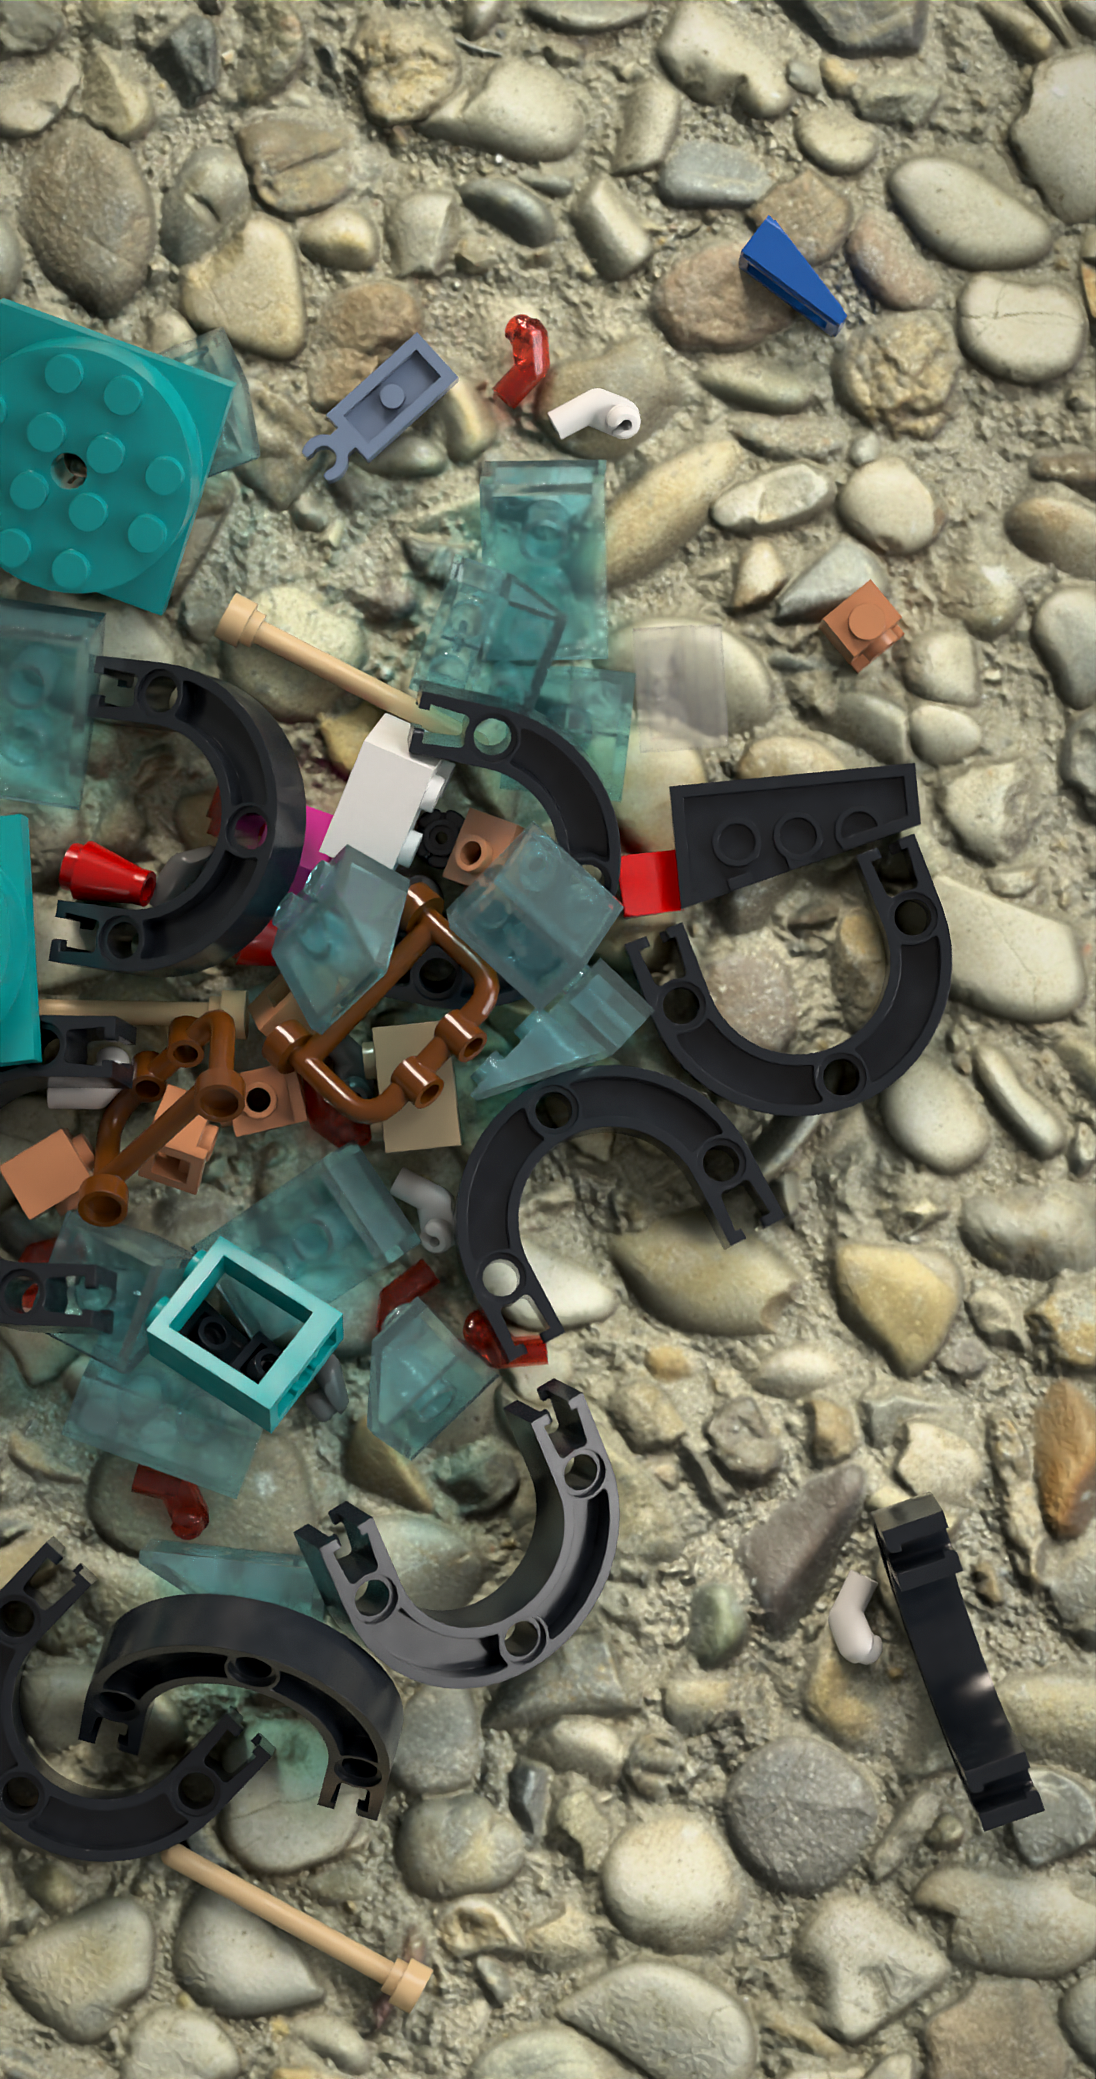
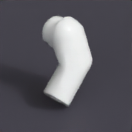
M601 388L591 389L547 412L550 422L561 440L587 426L618 439H628L638 432L641 424L639 410L632 401Z
M108 1046L97 1053V1062L94 1065L102 1066V1060H113L119 1064L129 1063V1056L127 1052L119 1047ZM48 1088V1108L102 1109L108 1106L122 1089Z
M403 1167L389 1194L417 1208L421 1228L419 1238L422 1246L431 1253H443L455 1244L454 1197L443 1187Z
M850 1569L829 1612L828 1623L839 1653L851 1663L869 1665L878 1660L883 1646L881 1638L873 1634L864 1615V1611L878 1583Z

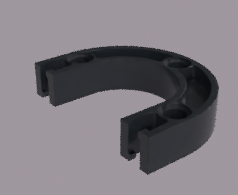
M96 655L94 673L118 680L117 686L123 688H132L134 677L138 678L134 689V704L132 706L119 707L106 703V696L92 694L89 699L87 717L118 726L178 732L190 739L205 755L216 776L221 796V825L216 846L202 873L184 892L166 903L147 909L133 910L58 900L55 917L80 922V929L94 930L96 920L99 922L96 934V948L92 952L67 947L68 940L54 938L51 942L48 961L145 977L167 978L198 973L231 958L253 941L275 916L290 890L300 864L306 831V797L300 767L293 748L277 721L255 698L237 686L179 665ZM177 687V699L170 709L169 700L172 692ZM266 822L267 836L265 841L259 846L258 834L260 828ZM138 932L139 944L133 954L131 943L133 937Z
M420 680L416 698L418 708L430 710V706L434 705L464 714L465 716L462 720V732L457 736L424 732L425 729L422 728V725L411 723L407 738L409 752L482 767L509 776L527 788L538 799L554 827L555 853L553 865L545 886L534 902L522 914L501 927L478 934L464 935L488 957L497 971L500 989L497 1003L494 1007L512 1003L536 993L564 975L582 958L601 932L612 909L621 868L620 835L615 812L603 779L590 757L578 742L553 720L535 709L516 701ZM487 719L503 721L508 726L506 737L495 745L480 743L474 737V732L482 721ZM592 865L601 871V877L593 887L577 889L568 883V878L576 867ZM367 917L362 942L364 943V948L375 951L376 945L394 949L407 934L393 922ZM433 943L384 997L430 1007L460 1010L473 995L475 986L471 976L439 946ZM433 958H443L454 967L451 974L441 981L426 979L420 973V969L427 960ZM357 960L354 973L355 990L376 969L370 968L368 961Z
M915 834L898 839L896 842L888 845L891 855L903 851L913 886L912 889L904 890L894 897L886 894L872 865L875 860L882 858L878 847L856 855L852 859L883 940L886 964L885 978L879 999L866 1021L847 1039L826 1050L809 1054L775 1052L750 1042L735 1031L722 1017L714 1004L683 922L668 927L665 931L659 933L663 943L675 940L684 971V977L671 979L661 986L656 985L640 954L645 948L650 947L647 936L624 944V950L659 1037L673 1058L695 1081L722 1099L751 1111L789 1117L814 1116L849 1108L872 1098L893 1084L917 1061L938 1028L947 1004L952 976V944L941 901ZM911 901L919 904L924 909L927 922L920 934L907 935L896 926L894 915L900 903ZM683 989L694 995L697 1000L698 1010L692 1021L686 1024H677L666 1017L663 1011V1001L667 993L672 990ZM838 1059L851 1064L856 1072L855 1086L849 1093L842 1096L831 1093L823 1081V1074L827 1065Z
M39 1015L41 1053L43 1055L44 1049L49 1042L59 1039L60 1049L56 1058L45 1065L43 1064L42 1057V1062L0 1067V1109L24 1094L46 1088L132 1089L134 1073L132 1064H119L113 1060H102V1066L86 1065L88 1059L87 1045L92 1041L104 1040L108 1042H121L125 1045H136L137 1028L117 1016ZM0 1256V1326L37 1333L113 1335L114 1312L112 1310H100L98 1312L92 1309H82V1315L65 1314L68 1305L67 1290L69 1287L85 1285V1288L88 1290H99L101 1288L116 1291L118 1273L97 1264L15 1262L5 1260ZM37 1283L39 1287L38 1302L34 1308L25 1312L22 1305L23 1295L28 1287Z
M596 1065L559 1073L535 1084L508 1103L493 1118L478 1139L460 1178L454 1209V1241L463 1279L506 1364L528 1353L524 1343L517 1346L514 1345L501 1314V1309L512 1306L519 1299L528 1301L545 1328V1331L539 1334L543 1344L565 1333L526 1257L519 1231V1207L526 1182L536 1165L547 1154L563 1143L589 1134L617 1133L641 1139L665 1153L684 1174L724 1250L746 1239L741 1228L735 1231L721 1198L722 1194L730 1192L736 1186L741 1185L745 1188L763 1216L758 1219L763 1230L785 1218L741 1134L727 1116L709 1099L679 1080L656 1071L623 1065ZM547 1097L561 1100L568 1109V1122L556 1129L542 1125L535 1113L536 1103ZM714 1149L722 1150L732 1158L734 1173L730 1180L723 1182L715 1181L705 1173L703 1157L707 1151ZM504 1263L515 1272L517 1285L514 1292L510 1295L495 1296L484 1286L483 1272L490 1264Z
M555 1378L537 1388L540 1400L546 1401L551 1399L558 1422V1429L550 1434L544 1428L552 1422L547 1409L538 1411L519 1400L503 1408L534 1485L536 1519L530 1544L518 1567L497 1590L476 1603L453 1610H429L417 1607L406 1594L373 1517L347 1501L331 1509L328 1515L334 1525L340 1522L344 1524L351 1545L349 1555L336 1559L333 1552L342 1546L336 1534L327 1536L310 1524H306L293 1532L329 1613L351 1640L382 1663L411 1680L440 1688L468 1689L500 1683L528 1671L551 1656L574 1634L591 1612L607 1581L616 1553L620 1521L619 1494L615 1474L581 1391ZM574 1457L572 1468L564 1475L568 1462ZM368 1581L364 1595L355 1601L359 1587ZM515 1624L513 1633L505 1640L509 1628Z
M927 1492L870 1512L871 1524L916 1663L965 1793L984 1832L1045 1811L1040 1794L1035 1788L1028 1771L1031 1767L1025 1750L1006 1717L975 1636L956 1578V1573L962 1572L963 1568L958 1553L951 1545L946 1530L949 1527L942 1508L933 1494Z
M53 1536L0 1590V1821L28 1842L68 1858L96 1862H115L150 1856L169 1849L203 1828L272 1757L276 1747L258 1732L251 1740L255 1745L252 1751L253 1755L234 1772H226L220 1762L209 1755V1752L227 1729L235 1737H238L245 1729L241 1725L244 1717L233 1706H230L171 1769L158 1778L140 1786L119 1790L90 1788L65 1778L51 1768L33 1747L23 1725L20 1711L21 1679L25 1665L36 1644L98 1579L85 1565L79 1563L73 1570L76 1576L71 1580L76 1585L55 1603L48 1602L40 1591L32 1587V1578L48 1559L55 1565H58L65 1557L62 1552L66 1547ZM22 1601L30 1606L35 1618L31 1630L20 1632L8 1626L4 1618V1609L8 1602ZM194 1772L205 1774L213 1782L214 1796L202 1802L193 1801L188 1798L182 1788L183 1777ZM16 1777H24L31 1780L38 1789V1802L31 1806H21L15 1803L9 1796V1781Z
M183 1594L155 1599L129 1610L111 1626L105 1636L85 1697L78 1740L95 1744L103 1718L113 1722L124 1723L128 1725L126 1735L119 1734L116 1747L119 1751L138 1756L155 1698L162 1693L190 1684H224L249 1689L274 1698L291 1707L305 1717L322 1736L326 1743L329 1758L317 1805L334 1809L341 1783L355 1788L367 1790L365 1801L358 1799L356 1814L360 1817L378 1820L402 1732L404 1713L400 1694L394 1682L384 1668L360 1645L329 1625L295 1610L253 1598L225 1594Z

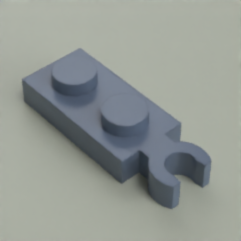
M416 332L326 414L327 419L336 430L331 435L321 434L311 438L303 447L302 454L309 461L321 450L332 451L336 455V462L332 468L326 471L323 477L328 484H333L339 481L347 472L349 457L357 451L369 464L459 382V377Z

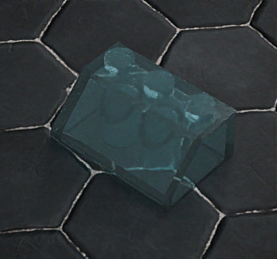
M114 1315L113 1335H101L82 1376L61 1435L237 1499L243 1491L265 1429L149 1354L147 1328Z

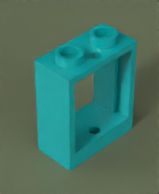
M220 1236L208 1252L201 1249L192 1257L182 1276L184 1283L170 1299L164 1296L151 1310L145 1323L149 1354L272 1434L344 1339L343 1313ZM224 1273L304 1323L303 1327L259 1384L178 1333Z

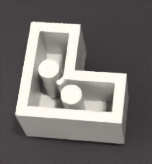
M385 713L363 742L319 852L388 882L398 865L406 868L410 867L423 837L422 833L413 830L422 809L432 813L438 799L442 798L449 784L456 764L444 759L409 752L407 738L411 723Z

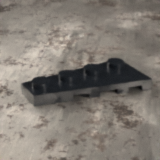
M915 763L669 786L681 910L921 825Z

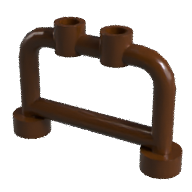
M415 883L399 895L390 912L391 920L407 934L405 938L314 1035L298 1020L291 1019L277 1026L266 1038L262 1046V1056L281 1074L297 1071L341 1115L355 1123L372 1125L386 1121L399 1112L409 1101L417 1109H423L432 1104L443 1090L444 1081L436 1074L441 1066L452 1055L462 1063L468 1062L475 1058L484 1048L487 1042V1034L479 1026L489 1016L497 1003L500 989L497 971L488 957L441 915L444 910V900L426 883ZM435 943L471 976L475 986L473 995L460 1010L456 1009L449 1012L439 1021L434 1030V1038L417 1056L406 1058L395 1068L391 1075V1084L379 1096L372 1099H363L350 1089L323 1061L430 946Z
M221 1009L208 1011L199 1018L188 1015L179 1016L172 1020L169 1025L168 1044L161 1053L142 1051L132 1058L131 1064L134 1068L132 1089H122L104 1111L97 1131L93 1176L86 1178L79 1188L78 1213L88 1224L97 1227H111L121 1223L127 1216L129 1203V1188L125 1181L198 1115L212 1122H228L234 1120L243 1112L246 1084L242 1076L234 1071L236 1028L233 1017L226 1011ZM210 1041L209 1069L202 1072L197 1077L195 1084L120 1152L122 1132L132 1113L143 1102L153 1103L162 1099L166 1091L167 1080L180 1068H191L199 1065L204 1059L205 1045Z

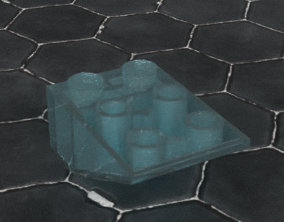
M601 958L592 968L582 960L557 986V990L564 997L548 1013L540 1005L537 1006L515 1029L514 1034L521 1042L505 1058L495 1050L471 1075L470 1078L478 1084V1087L470 1095L477 1102H481L543 1081L552 1076L609 1059L655 1010Z

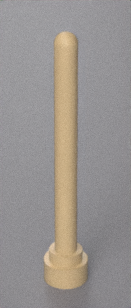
M238 593L231 599L219 622L214 637L235 648L240 643L251 648L253 643L406 722L422 725V728L429 732L455 736L461 734L462 722L431 706L430 710L418 708L415 698L265 622L267 615L257 610L259 604ZM475 730L474 737L480 743L489 745L487 736Z
M222 990L221 996H210L209 1002L38 999L39 1015L117 1016L131 1025L169 1026L171 1021L179 1016L188 1015L199 1018L208 1011L221 1009L233 1017L236 1039H247L249 1033L250 1012L247 1006L250 1004L248 990Z
M179 1843L160 1852L162 1862L168 1867L382 1984L380 1991L390 1996L388 2002L408 2014L414 2008L433 1972V1969L413 1958L410 1959L409 1963L397 1958L394 1963Z

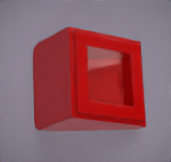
M675 850L621 856L618 885L624 919L685 910H681Z

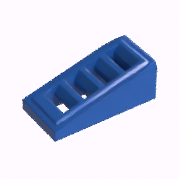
M768 215L741 250L738 262L739 268L829 336L836 337L844 326L847 314L777 221Z

